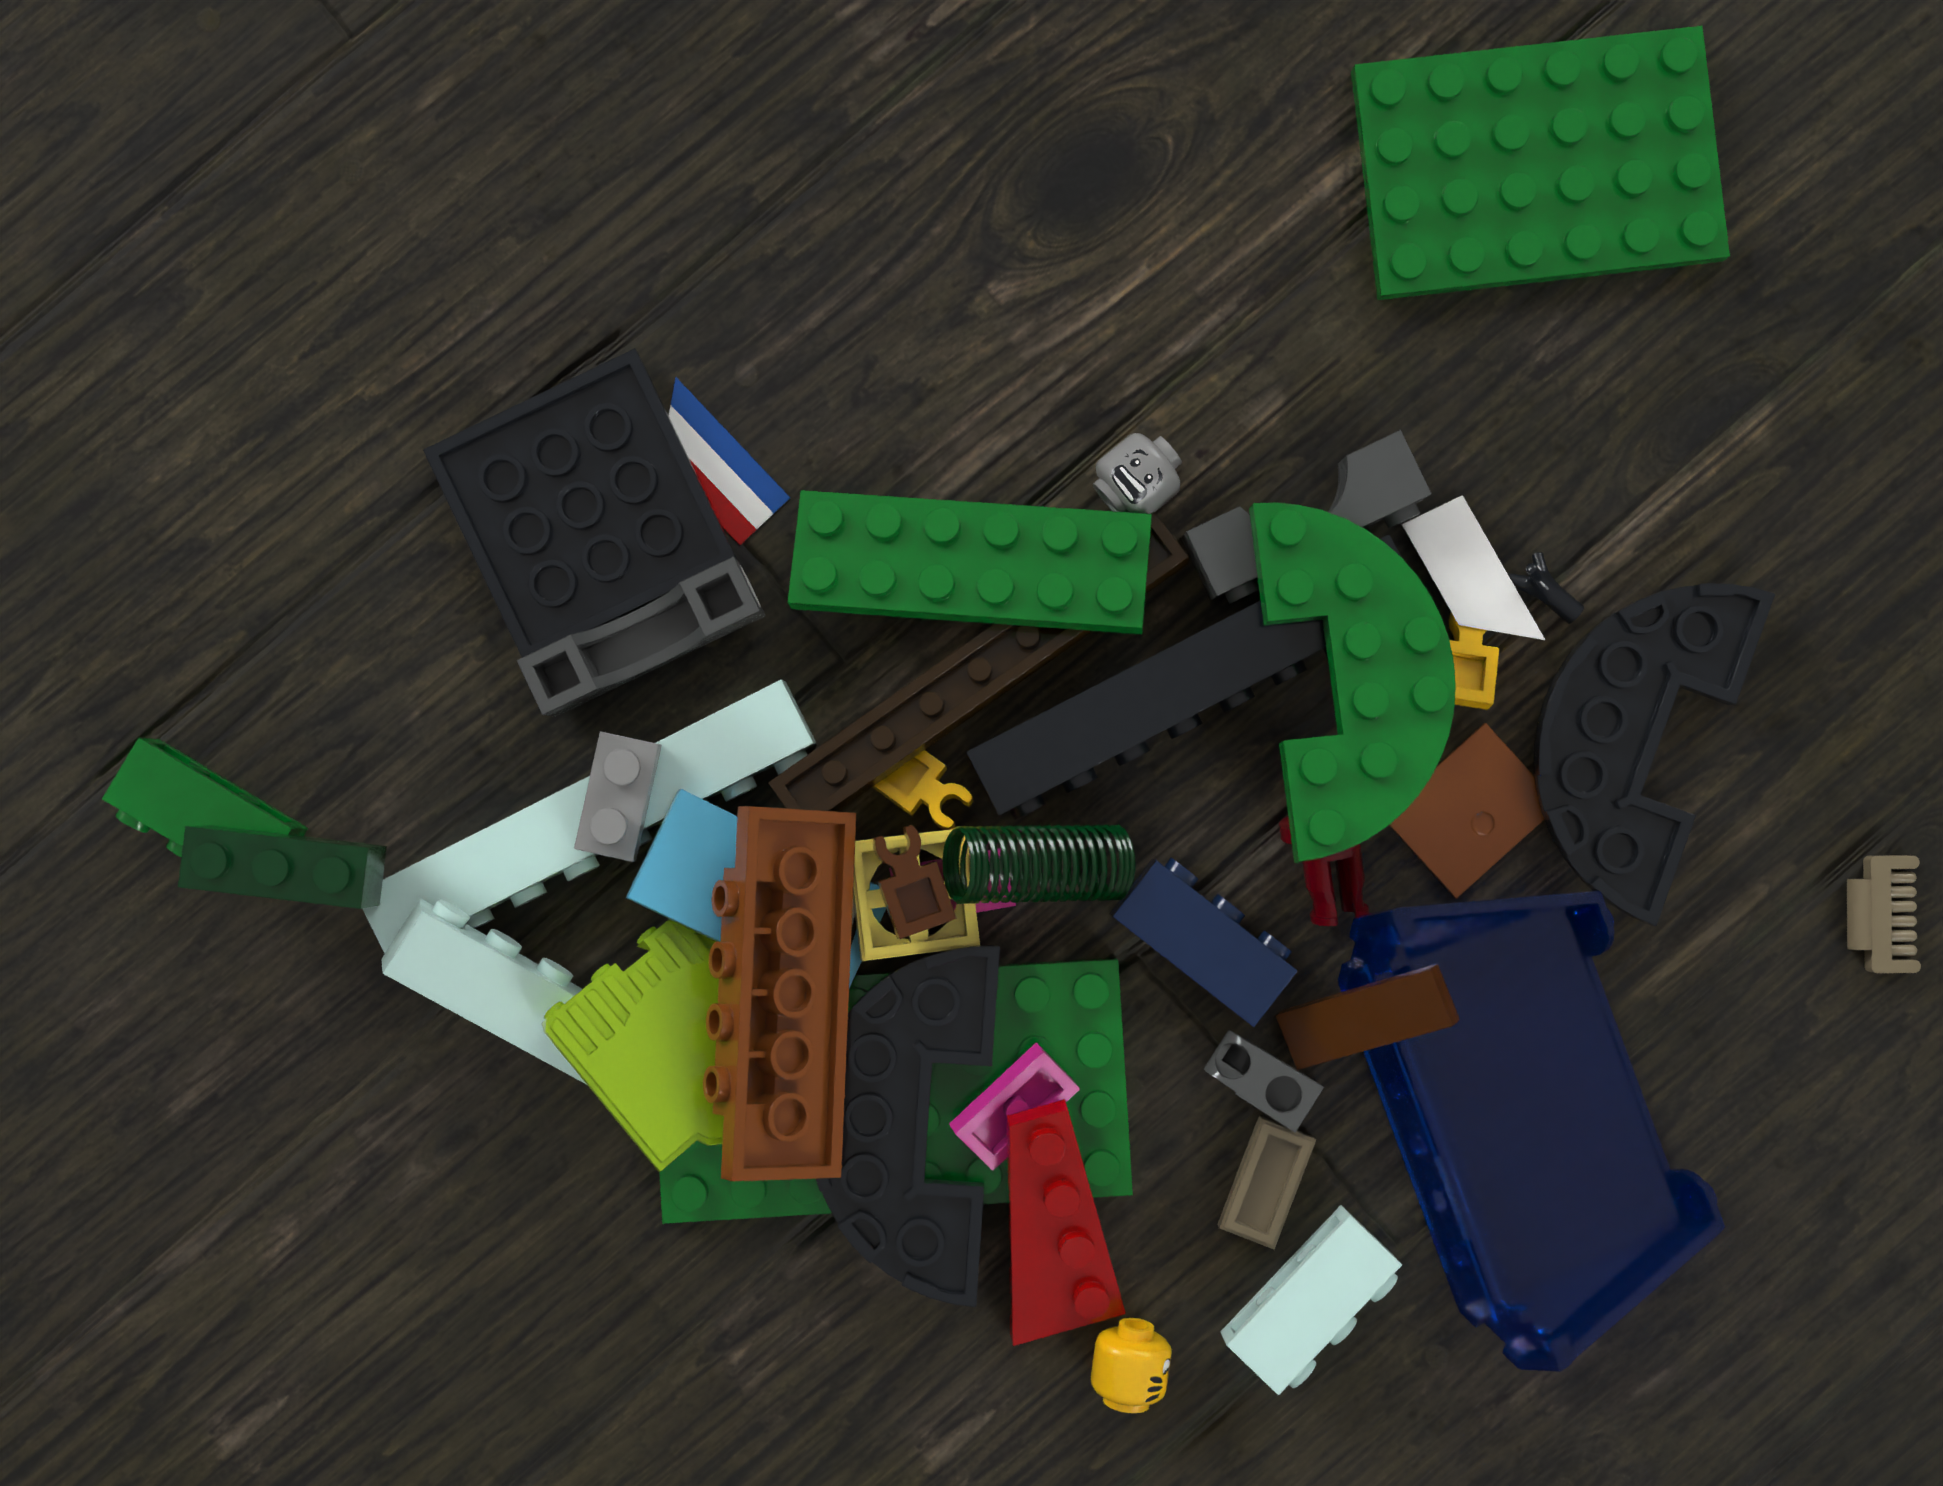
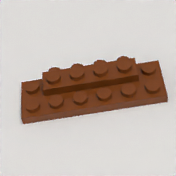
M754 806L738 807L735 868H724L723 880H718L715 883L711 898L713 912L716 916L722 917L721 941L715 942L709 953L710 973L714 978L719 979L718 1003L712 1004L706 1015L707 1034L711 1040L716 1041L715 1066H709L704 1074L703 1091L706 1100L709 1103H713V1114L724 1116L721 1179L729 1181L841 1178L856 813Z

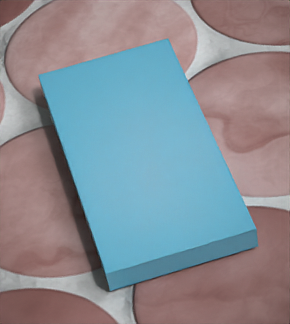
M679 789L626 898L716 942H720L722 917L716 916L713 912L711 898L715 883L718 880H723L724 868H735L737 816L683 789ZM870 882L869 890L880 889L878 885ZM886 907L872 909L874 917L879 923ZM857 929L851 945L849 988L862 962L860 960Z

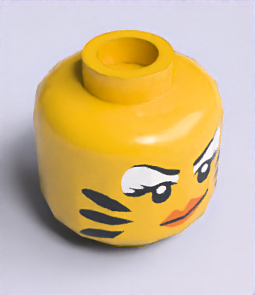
M1139 1318L1121 1319L1118 1326L1109 1327L1100 1332L1095 1342L1091 1372V1384L1094 1390L1103 1397V1402L1106 1406L1116 1411L1125 1413H1142L1147 1411L1150 1405L1160 1401L1165 1395L1172 1354L1171 1346L1163 1336L1154 1331V1325L1149 1321Z

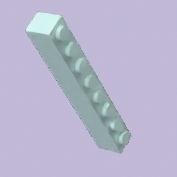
M779 680L656 742V744H661L662 746L639 846L652 840L648 829L663 822L679 789H683L705 801L722 793L727 802L756 788L757 784L753 776L773 766L778 775H780L807 756V749L817 745L785 681ZM590 776L383 879L380 905L363 908V911L384 953H386L420 898L433 906L438 899L456 906L470 917L467 925L476 929L495 919L490 910L491 908L511 899L514 907L517 908L547 893L543 882L561 873H564L567 881H570L599 867L600 865L595 857L598 854L574 849Z

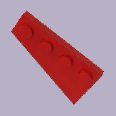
M1065 1099L1007 1115L1010 1215H1008L1010 1240L1009 1284L1011 1294L1010 1335L1012 1345L1016 1346L1126 1314Z

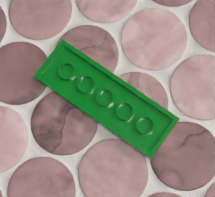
M801 490L787 603L791 609L1142 634L1152 514Z

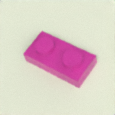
M1036 1042L951 1121L949 1125L955 1135L993 1171L1008 1157L1007 1115L1063 1099L1067 1102L1080 1088Z

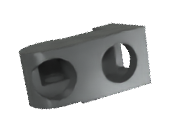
M1229 1029L1204 1067L1207 1073L1234 1090L1237 1096L1294 1133H1296L1324 1088L1321 1083Z

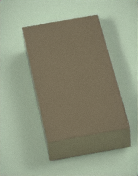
M1259 1116L1218 1221V1227L1275 1250L1315 1145V1137L1298 1130L1294 1133L1280 1123Z

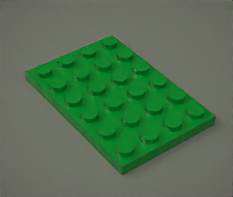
M1703 26L1354 65L1351 76L1377 300L1723 262L1730 257Z

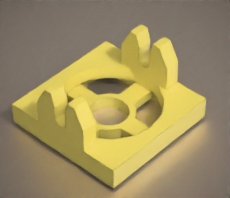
M953 829L919 833L921 850H926L943 859L944 845ZM905 835L884 837L886 847L892 854L898 851L901 854L906 850L907 839ZM964 836V838H963V841H962V844H961V848H960V855H959V874H960V857H961V852H962V846H963L964 841H965V839H966L965 836ZM873 839L855 841L853 902L861 961L980 945L975 904L956 903L954 912L957 919L946 923L935 934H928L927 929L910 935V938L897 939L895 934L885 930L874 917L872 911L874 908L886 907L880 889L869 890L870 881L877 867L882 862L875 855ZM969 847L966 854L965 869L967 886H969L970 881ZM918 855V856H917V860H918V863H919V866H920V859H919V855Z

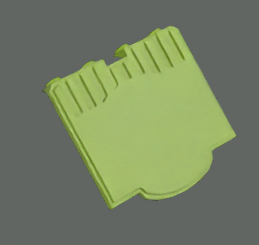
M670 919L658 929L655 926L649 928L639 937L637 941L639 945L637 947L648 950L639 960L624 972L616 963L612 966L609 964L603 965L593 974L590 984L565 1004L561 1001L553 1005L545 1013V1020L542 1022L543 1031L658 1172H661L696 1141L707 1146L723 1143L724 1116L713 1114V1103H709L706 1100L703 1091L705 1071L709 1066H715L716 1041L711 1040L707 1034L706 1015L709 1007L714 1003H718L719 979L714 978L709 969V953L716 941Z

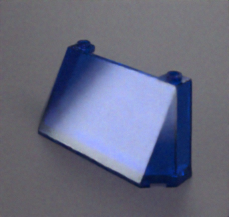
M1601 891L1399 907L1354 918L1349 937L1355 944L1351 960L1343 963L1338 978L1341 992L1438 963L1460 1018V1021L1452 1027L1363 1051L1458 1310L1475 1328L1485 1323L1505 1342L1506 1345L1502 1353L1518 1369L1561 1372L1569 1367L1582 1352L1725 1228L1717 1206V1197L1712 1187L1699 1175L1690 1170H1670L1593 962L1592 956L1606 952L1613 944V916L1605 904Z

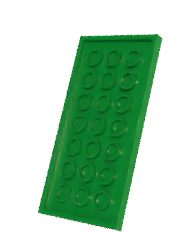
M1106 958L999 965L992 1066L932 1063L925 1179L984 1183L983 1204L1009 1203L1008 1157L992 1171L955 1135L949 1123L1037 1042L1080 1088L1066 1104L1093 1198L1133 1195L1118 959ZM894 971L856 974L849 988L848 1012L873 986ZM696 1141L659 1172L662 1224L832 1213L822 1191L820 1192L816 1179L729 1181L721 1179L722 1144L707 1146Z

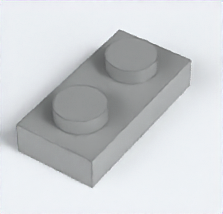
M600 731L574 849L631 862L636 861L661 744Z

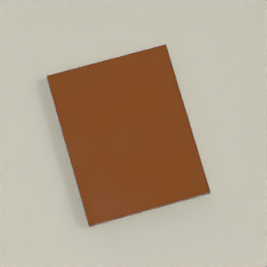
M1483 723L1437 765L1432 777L1419 796L1389 826L1448 892L1457 899L1544 820L1536 792L1534 775L1487 723Z

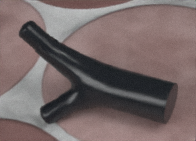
M1536 552L1532 555L1533 563L1528 564L1525 569L1528 576L1507 573L1516 589L1538 598L1567 624L1574 622L1584 610V606L1551 576L1542 552Z

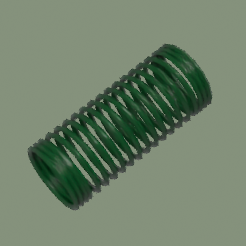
M1031 825L1024 827L956 826L946 839L942 859L945 887L949 896L957 904H977L980 901L982 903H989V901L992 903H998L999 901L1002 903H1008L1009 901L1018 903L1019 900L1022 903L1029 900L1031 902H1047L1048 900L1050 902H1057L1058 900L1066 902L1067 900L1077 901V899L1079 901H1095L1096 899L1098 901L1122 900L1129 893L1135 874L1133 843L1127 831L1120 825H1048L1043 827L1041 825L1033 827ZM1110 833L1113 835L1117 843V848L1119 852V875L1117 884L1113 892L1112 890L1116 882L1117 862L1114 845L1111 838L1109 837ZM983 834L986 835L985 840H983V838H982V835H983ZM964 836H965L966 839H965L964 844H963V846H962V852H961V857H960V874H959V855H960V848H961V844H962L963 838H964ZM1076 839L1078 841L1077 852L1074 844ZM1085 839L1088 841L1086 849L1084 845ZM1047 840L1049 841V844H1050V845H1049L1048 853H1047V849H1046V845H1045L1046 842H1047ZM1057 840L1059 842L1058 853L1055 846ZM1066 840L1069 842L1067 851L1065 847ZM1018 841L1021 846L1019 856L1016 848ZM1028 841L1030 843L1029 855L1026 848ZM1037 841L1040 843L1039 853L1036 848ZM1106 841H1107V843H1108L1109 851H1110V854H1111V867H1112L1111 879H1110L1109 887H1108V885H1107V883H1106V877H1107V856H1106V851H1105ZM1008 842L1010 843V846H1011L1010 855H1009V856H1008V851H1007V844H1008ZM988 843L991 846L990 858L987 852ZM998 843L1001 846L1000 856H998L997 851ZM968 846L970 851L969 886H967L965 873ZM1081 854H1082V866H1083L1082 877H1081V871H1080V867H1081ZM1071 856L1073 862V875L1071 874ZM1062 858H1063V877H1062ZM989 874L992 886L991 892L988 890ZM999 876H1000V883H1001V887H1002L1000 893H999V890H998V888H997V887H998V883H999ZM1009 878H1010V885H1011V887H1012L1010 893H1009L1008 888H1007V887H1008V883H1009ZM1038 879H1039V885H1040V887H1041L1039 893H1038V890H1037ZM1028 880L1031 886L1030 893L1027 890ZM1019 881H1020V886H1021L1020 893H1019V891H1018V889H1017V886H1018V882H1019ZM1048 882H1049V886H1050V891H1049V893H1048V891H1047V889H1046ZM1067 882L1070 888L1068 893L1066 891ZM1057 883L1060 887L1059 893L1056 890ZM1086 883H1087L1088 888H1089V890H1088L1087 893H1086V891H1085ZM1076 884H1078V887H1079L1078 893L1076 892V889H1075Z

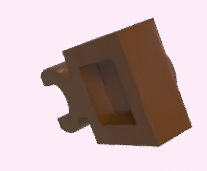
M913 825L903 827V832L907 839V847L899 855L889 852L883 836L873 838L875 855L882 863L890 866L893 873L892 877L880 880L877 883L897 939H902L957 919L937 861L919 866L917 856L921 850V838Z

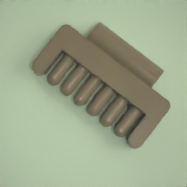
M1868 855L1863 860V879H1847V949L1864 950V967L1868 972L1917 973L1921 969V964L1917 960L1892 959V956H1915L1917 954V947L1914 945H1892V942H1913L1917 939V933L1914 930H1892V927H1914L1917 924L1915 916L1892 915V912H1914L1917 909V904L1914 901H1892V898H1913L1916 896L1917 890L1913 886H1891V883H1913L1916 881L1917 876L1914 872H1891V869L1917 868L1920 861L1916 856Z

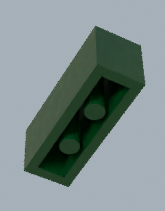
M213 825L185 826L178 887L358 909L379 906L387 846Z

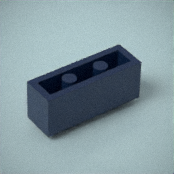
M1170 858L1165 866L1152 859L1134 881L1129 893L1122 900H1119L1109 914L1251 1026L1255 1027L1297 973V970L1285 961L1292 952L1264 930L1258 938L1251 935L1239 925L1245 915L1219 894L1211 902L1205 899L1193 889V886L1199 879L1173 858Z

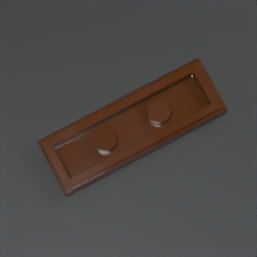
M1438 963L1283 1009L1275 1015L1297 1070L1452 1027L1460 1021Z

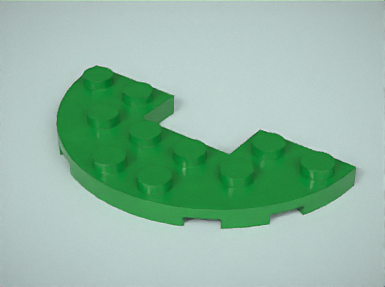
M1253 503L1249 508L1263 623L1264 625L1323 620L1338 735L1283 740L1279 743L1294 863L1324 858L1366 841L1391 824L1419 796L1432 777L1443 755L1450 734L1456 690L1454 660L1447 631L1431 595L1404 559L1385 542L1359 525L1324 510L1286 503Z

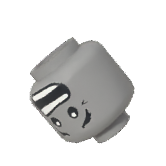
M1132 433L1098 460L1095 467L1098 480L1093 483V487L1111 511L1151 514L1156 512L1180 491V479L1175 469L1182 464V461L1176 451L1163 437L1159 436L1152 442L1143 434Z

